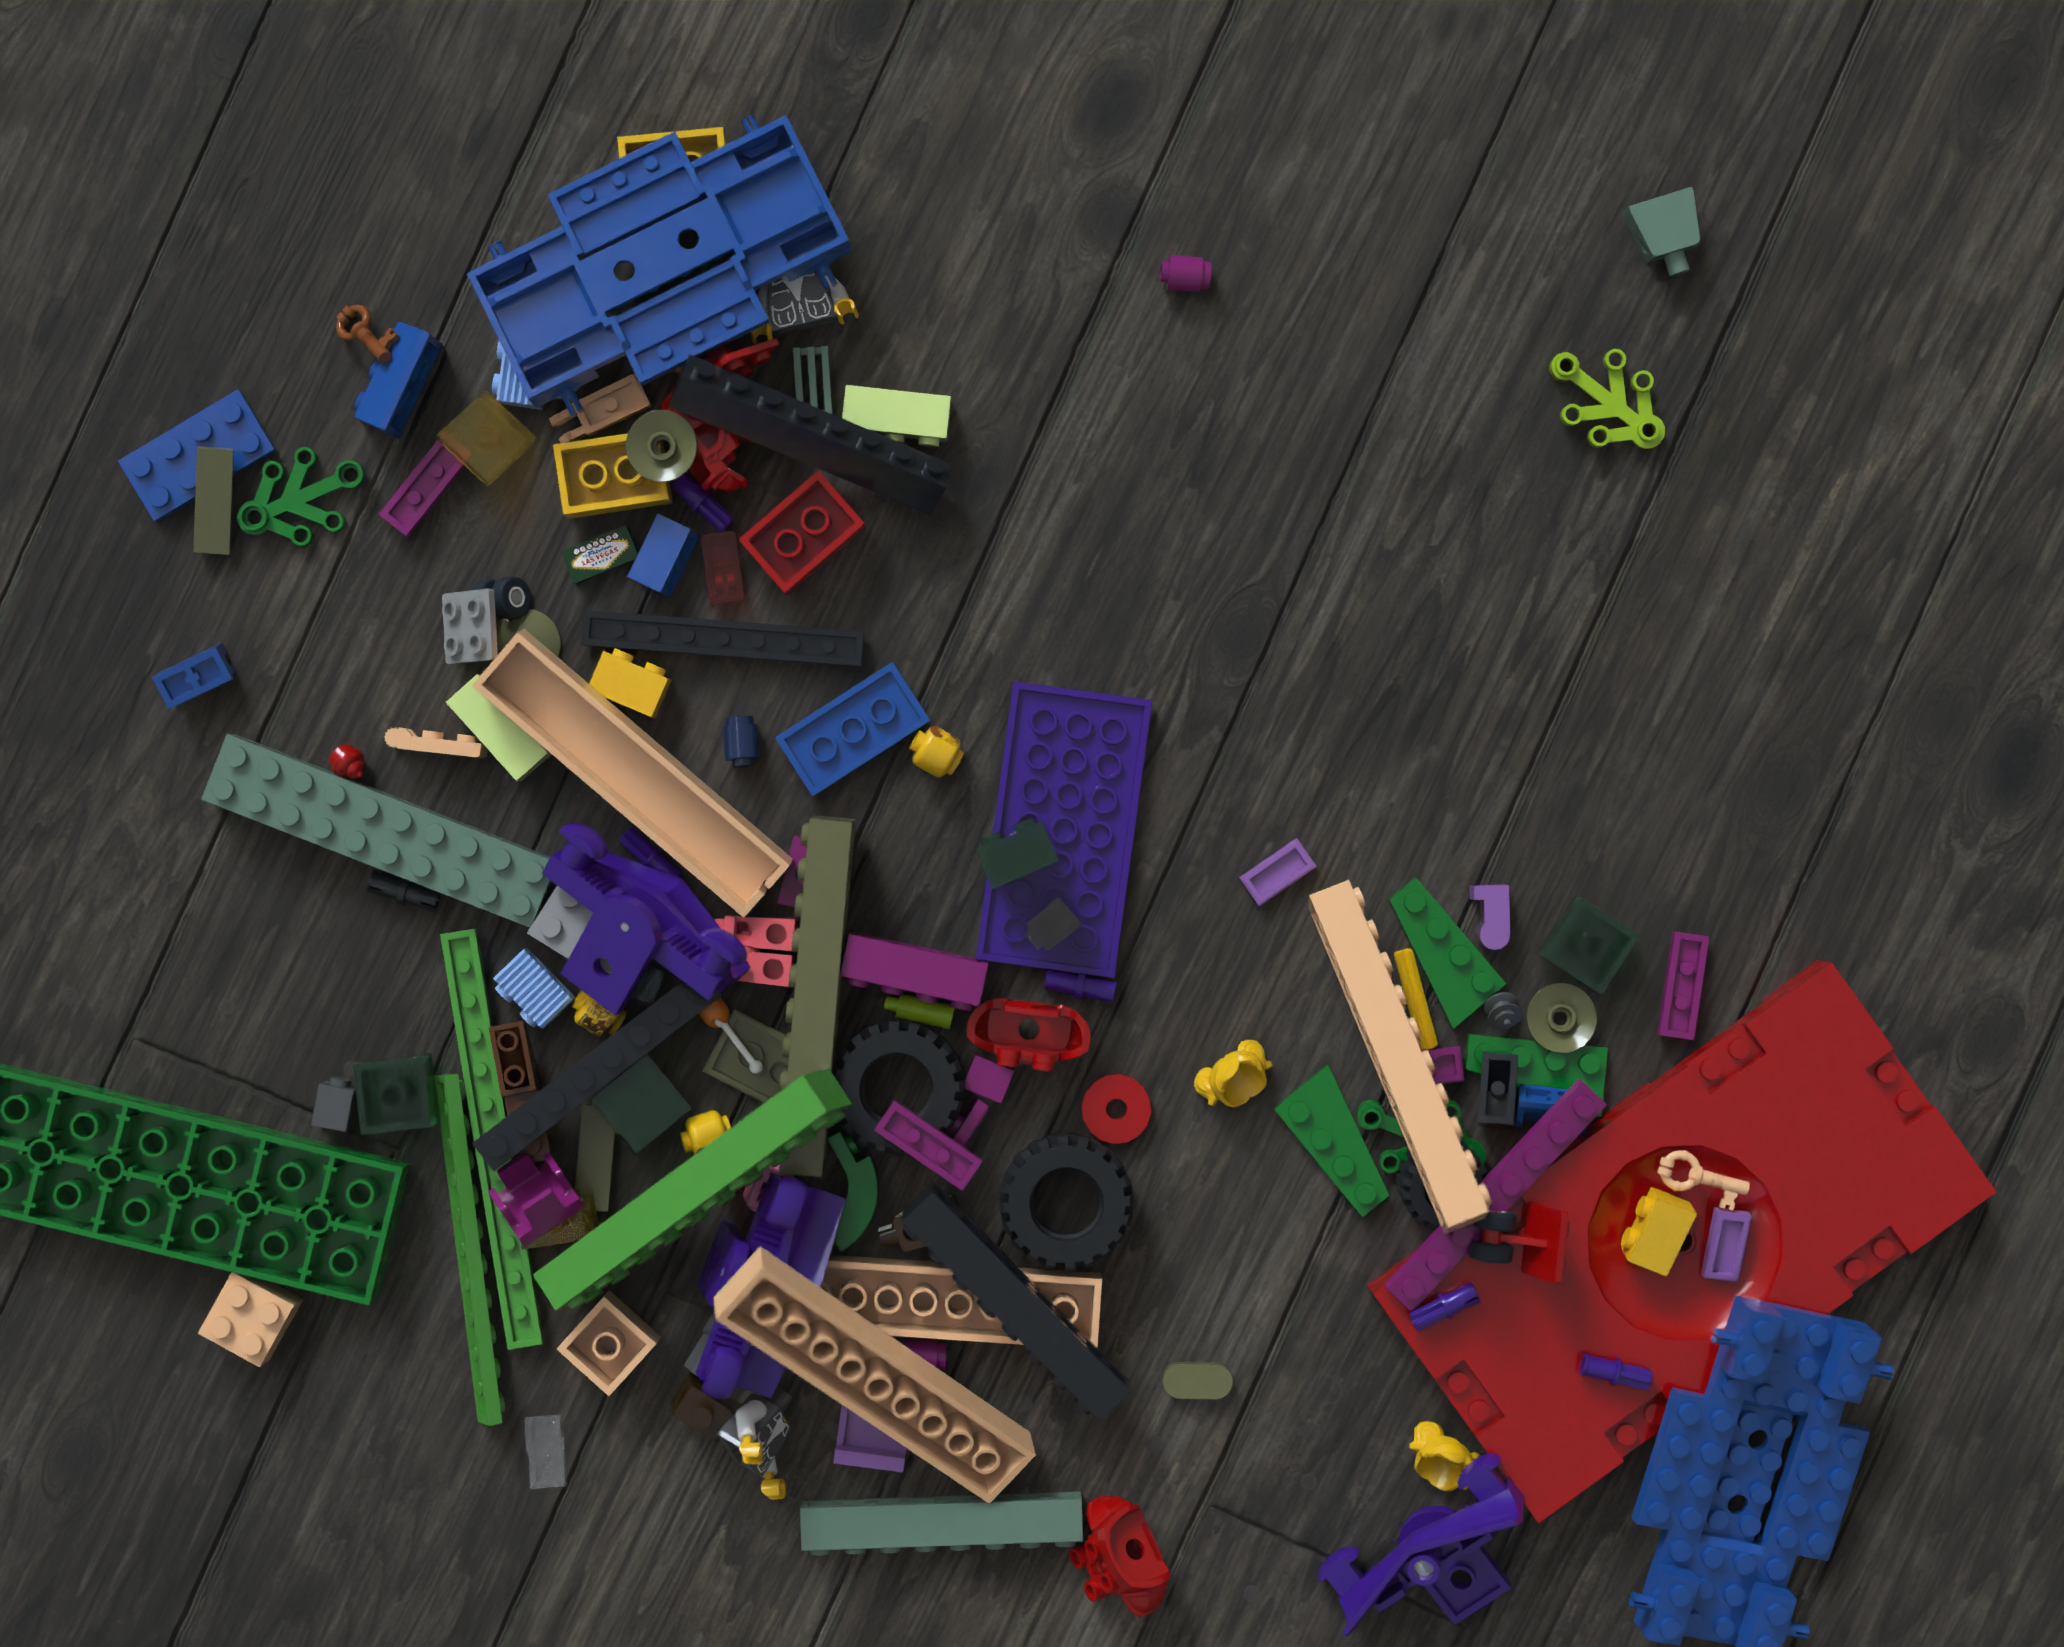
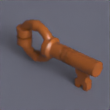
M358 304L350 307L346 305L342 309L343 312L340 311L336 316L338 319L336 323L338 337L345 341H361L380 363L386 364L390 362L392 354L388 350L392 343L398 341L400 336L390 327L385 332V336L378 340L371 332V327L369 326L371 321L369 309ZM357 313L362 316V321L354 324L351 332L348 333L344 327L351 322L349 318L353 320Z

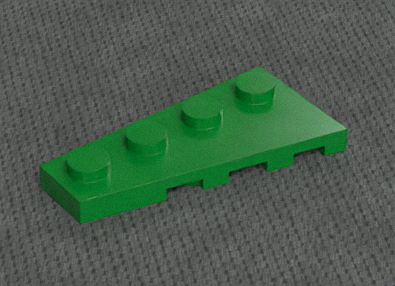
M1416 877L1388 899L1452 1029L1506 985L1505 981Z
M1467 1033L1464 1068L1481 1074L1483 1052L1519 1055L1517 1087L1519 1084L1569 1089L1579 1078L1603 1100L1608 1047L1584 1045L1573 1052L1556 1053L1541 1047L1535 1040ZM1602 1111L1597 1116L1602 1117Z
M1326 1064L1273 1109L1363 1218L1390 1195L1336 1080Z

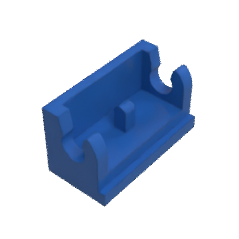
M657 513L627 577L671 598L701 535Z
M222 642L168 667L152 677L168 709L233 679L232 674L235 672V668L232 664H228L225 658L226 649Z
M1519 1084L1515 1107V1127L1522 1128L1523 1121L1538 1122L1568 1089ZM1587 1127L1579 1135H1586Z

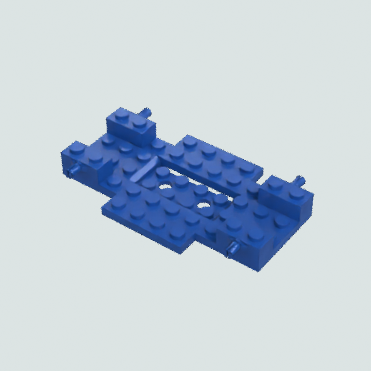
M754 115L748 116L753 130L746 118L741 121L747 135L692 162L689 161L674 131L547 194L562 224L561 227L506 253L502 241L494 242L500 255L492 243L488 246L494 260L468 272L467 275L528 400L536 408L554 399L562 398L570 416H575L577 413L572 402L579 413L584 410L575 391L582 385L598 378L597 369L625 355L640 384L643 386L685 365L689 354L700 358L770 323L755 291L784 276H787L789 282H792L806 274L816 272L824 290L831 289L825 276L828 277L832 287L838 284L829 266L836 259L853 250L787 115L761 128ZM688 230L694 231L699 235V242L692 249H684L679 244V237ZM733 250L735 251L736 255L730 257L731 260L616 317L613 315L608 318L606 313L616 308H623L628 302L648 292H655L660 286L678 277L687 276L691 271L711 261H717L723 255ZM623 262H629L635 268L633 277L627 281H620L615 276L616 267Z
M1735 1295L1725 1330L1715 1328L1713 1330L1715 1335H1711L1712 1343L1720 1344L1705 1394L1677 1388L1671 1389L1631 1517L1638 1525L1662 1529L1642 1594L1631 1592V1597H1629V1606L1637 1608L1633 1621L1649 1641L1680 1646L1683 1636L1730 1644L1735 1647H1782L1788 1636L1803 1640L1808 1638L1807 1634H1809L1810 1629L1807 1624L1791 1622L1797 1599L1787 1589L1790 1574L1797 1555L1829 1561L1870 1434L1865 1427L1840 1422L1846 1401L1861 1404L1871 1376L1890 1380L1893 1377L1890 1373L1894 1374L1893 1365L1876 1362L1875 1358L1882 1337L1864 1322ZM1793 1415H1797L1796 1418L1799 1421L1763 1534H1759L1757 1540H1754L1755 1535L1761 1530L1760 1519L1765 1503L1770 1500L1772 1495L1770 1487L1775 1472L1782 1464L1781 1453L1785 1440L1792 1433L1791 1422ZM1757 1430L1765 1431L1766 1438L1760 1446L1752 1447L1749 1445V1437L1753 1432ZM1736 1495L1744 1496L1745 1504L1740 1510L1730 1511L1728 1509V1502L1732 1497Z

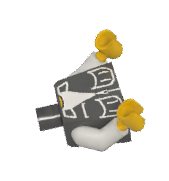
M816 272L806 274L792 282H789L787 276H784L759 289L757 297L770 323L752 331L751 338L752 342L756 344L757 336L762 334L767 335L768 340H772L773 335L777 337L837 321L840 324H845L843 316L846 313H854L855 318H858L859 314L853 300L849 298L845 287L837 279L838 284L832 287L828 277L825 276L831 289L824 290Z
M776 1387L772 1398L768 1397L767 1400L755 1393L750 1394L717 1433V1436L736 1464L761 1478H765L761 1483V1491L771 1500L784 1499L786 1496L784 1479H774V1475L778 1473L775 1456L791 1429L783 1412L793 1398L779 1387Z

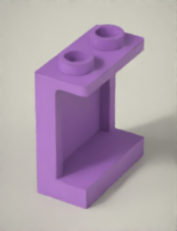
M841 1405L833 1463L903 1472L906 1447Z

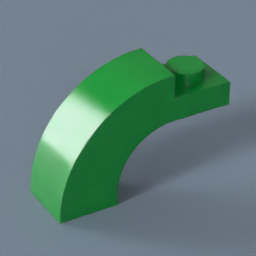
M840 1129L829 1135L828 1141L848 1178V1194L834 1239L839 1250L843 1251L861 1236L873 1216L879 1193V1178L871 1152L858 1159L856 1154L860 1152V1149L854 1137L850 1134L845 1135L843 1130Z

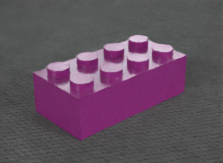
M852 931L848 936L840 976L847 977L846 984L867 988L869 982L882 985L881 991L885 993L902 995L903 990L916 992L915 999L936 1003L938 997L951 1000V1007L971 1011L972 1005L979 1006L989 961Z

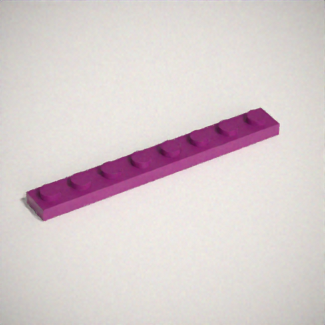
M1577 1079L1480 1183L1485 1185L1492 1204L1489 1205L1488 1211H1507L1607 1106L1582 1080ZM1470 1224L1444 1235L1440 1225L1392 1275L1384 1286L1408 1309L1413 1311L1470 1251L1471 1242L1473 1240L1479 1241L1482 1238L1483 1229Z

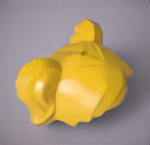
M1244 1040L1238 1045L1237 1051L1230 1052L1224 1058H1220L1212 1068L1205 1067L1201 1069L1195 1077L1194 1087L1198 1094L1208 1099V1105L1214 1106L1219 1100L1229 1107H1238L1246 1103L1250 1097L1259 1094L1266 1087L1267 1078L1265 1070L1271 1068L1273 1064L1271 1061H1266L1265 1052L1260 1043L1255 1040Z
M1431 1421L1420 1422L1414 1429V1442L1409 1443L1410 1450L1417 1452L1414 1465L1416 1472L1422 1478L1429 1480L1433 1486L1446 1492L1458 1488L1457 1480L1461 1471L1472 1460L1480 1456L1476 1452L1470 1453L1468 1448L1457 1439L1444 1436L1441 1426Z

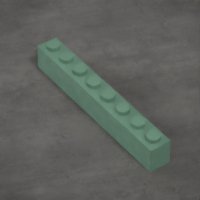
M1081 1491L998 1494L990 1504L977 1495L811 1500L802 1501L800 1507L801 1551H810V1554L815 1556L828 1555L831 1553V1550L845 1549L846 1554H862L866 1552V1549L880 1548L882 1553H896L901 1551V1547H915V1551L930 1552L936 1550V1546H950V1550L964 1551L971 1549V1545H985L986 1549L998 1550L1005 1548L1006 1544L1020 1543L1021 1548H1038L1041 1546V1543L1055 1542L1057 1547H1072L1076 1545V1542L1083 1541Z

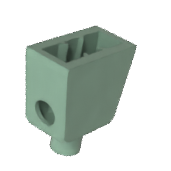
M1693 187L1628 206L1622 212L1623 219L1647 263L1664 258L1669 277L1680 275L1690 270L1685 252L1694 249L1700 244Z

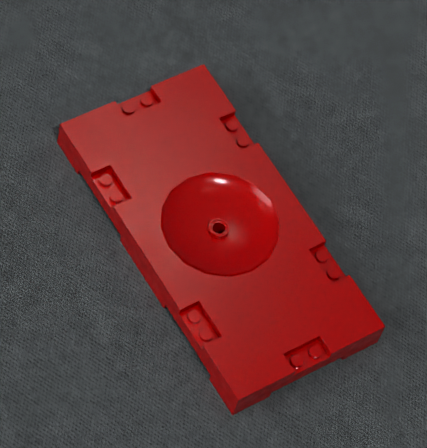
M1816 960L1762 999V1003L1658 1079L1652 1083L1647 1082L1603 1114L1602 1117L1589 1124L1586 1135H1578L1507 1210L1517 1215L1516 1229L1510 1233H1525L1529 1202L1539 1203L1568 1212L1570 1231L1565 1243L1566 1269L1562 1274L1561 1284H1553L1522 1273L1524 1244L1503 1242L1513 1246L1512 1262L1508 1264L1477 1261L1470 1258L1469 1251L1414 1310L1438 1299V1294L1441 1293L1443 1296L1469 1282L1473 1284L1481 1302L1453 1315L1452 1320L1445 1318L1420 1331L1415 1329L1410 1320V1313L1412 1311L1384 1286L1415 1251L1367 1285L1485 1451L1500 1455L1501 1460L1497 1465L1498 1469L1506 1479L1510 1477L1525 1496L1524 1505L1538 1524L1622 1464L1624 1456L1659 1431L1672 1388L1705 1394L1720 1344L1712 1343L1711 1335H1715L1713 1333L1715 1328L1725 1330L1735 1295L1828 1315L1854 1296L1852 1291L1906 1252L1910 1254L1915 1252L1997 1192L1938 1109L1929 1103L1892 1051L1894 1049L1832 962ZM1686 1150L1697 1158L1703 1170L1750 1183L1747 1195L1738 1194L1734 1199V1210L1748 1211L1752 1215L1738 1282L1709 1279L1701 1275L1714 1207L1720 1208V1201L1724 1198L1723 1190L1699 1183L1689 1190L1673 1191V1189L1664 1184L1660 1174L1657 1173L1659 1166H1661V1157L1665 1158L1674 1151ZM1681 1159L1675 1160L1674 1167H1670L1673 1170L1671 1179L1680 1183L1689 1179V1171L1692 1168L1690 1163ZM1651 1187L1689 1201L1697 1213L1667 1276L1628 1262L1621 1249L1623 1233L1627 1227H1632L1637 1217V1204L1642 1196H1647ZM1584 1353L1613 1361L1616 1358H1620L1622 1363L1650 1369L1653 1373L1652 1384L1648 1390L1616 1384L1614 1387L1610 1385L1609 1381L1581 1376L1579 1370L1582 1356Z

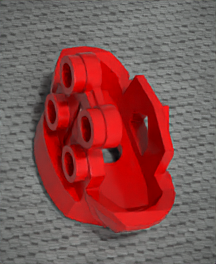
M675 385L670 387L671 392L663 399L661 410H668L679 414L692 426L697 438V454L689 470L703 490L706 492L708 489H712L713 491L720 490L728 493L741 487L743 489L748 487L746 478L727 468V466L736 460L734 450L739 447L738 441L740 439L745 443L752 444L755 442L669 407Z
M996 997L975 1008L970 1014L967 1023V1038L976 1046L997 1055L998 1065L1018 1067V1064L1033 1065L1032 1068L1036 1070L1054 1071V1064H1056L1058 1059L1059 1061L1073 1059L1088 1052L1091 1039L1088 1023L1077 1011L1066 1005L1055 1004L1051 1006L1050 1003L1016 999L1010 1001L1007 998ZM1025 1019H1033L1039 1025V1033L1033 1039H1025L1019 1033V1025Z
M1100 1496L1087 1505L1086 1516L1093 1534L1087 1536L1088 1540L1070 1549L1069 1558L1075 1568L1086 1567L1090 1575V1580L1084 1583V1592L1090 1601L1102 1600L1108 1597L1110 1593L1114 1596L1122 1593L1121 1597L1131 1613L1140 1618L1159 1608L1166 1596L1167 1581L1171 1578L1167 1565L1162 1560L1163 1556L1139 1505L1132 1504L1130 1501L1119 1496Z

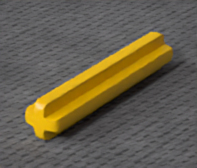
M1410 948L1394 952V958L1410 1017L1415 1019L1421 1034L1418 1045L1421 1050L1433 1049L1437 1047L1438 1042L1414 952Z

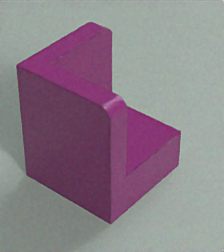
M975 1053L964 1081V1088L1002 1103L1015 1070L1013 1067L998 1065L996 1060Z

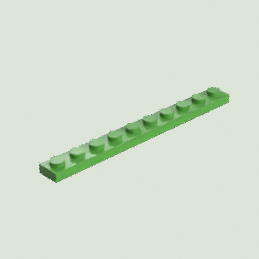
M447 1073L434 1075L476 1412L479 1423L492 1426L502 1423L501 1413L505 1411V1402L502 1393L498 1392L497 1378H500L501 1371L499 1361L494 1357L493 1352L496 1332L494 1325L489 1321L488 1309L492 1306V1299L489 1289L485 1288L484 1274L487 1273V1261L485 1255L481 1253L479 1241L483 1237V1228L481 1221L476 1218L475 1205L478 1204L479 1197L476 1185L472 1184L471 1170L474 1168V1157L472 1151L468 1149L466 1135H469L470 1125L468 1117L465 1114L463 1115L464 1083L462 1080H459L458 1074Z

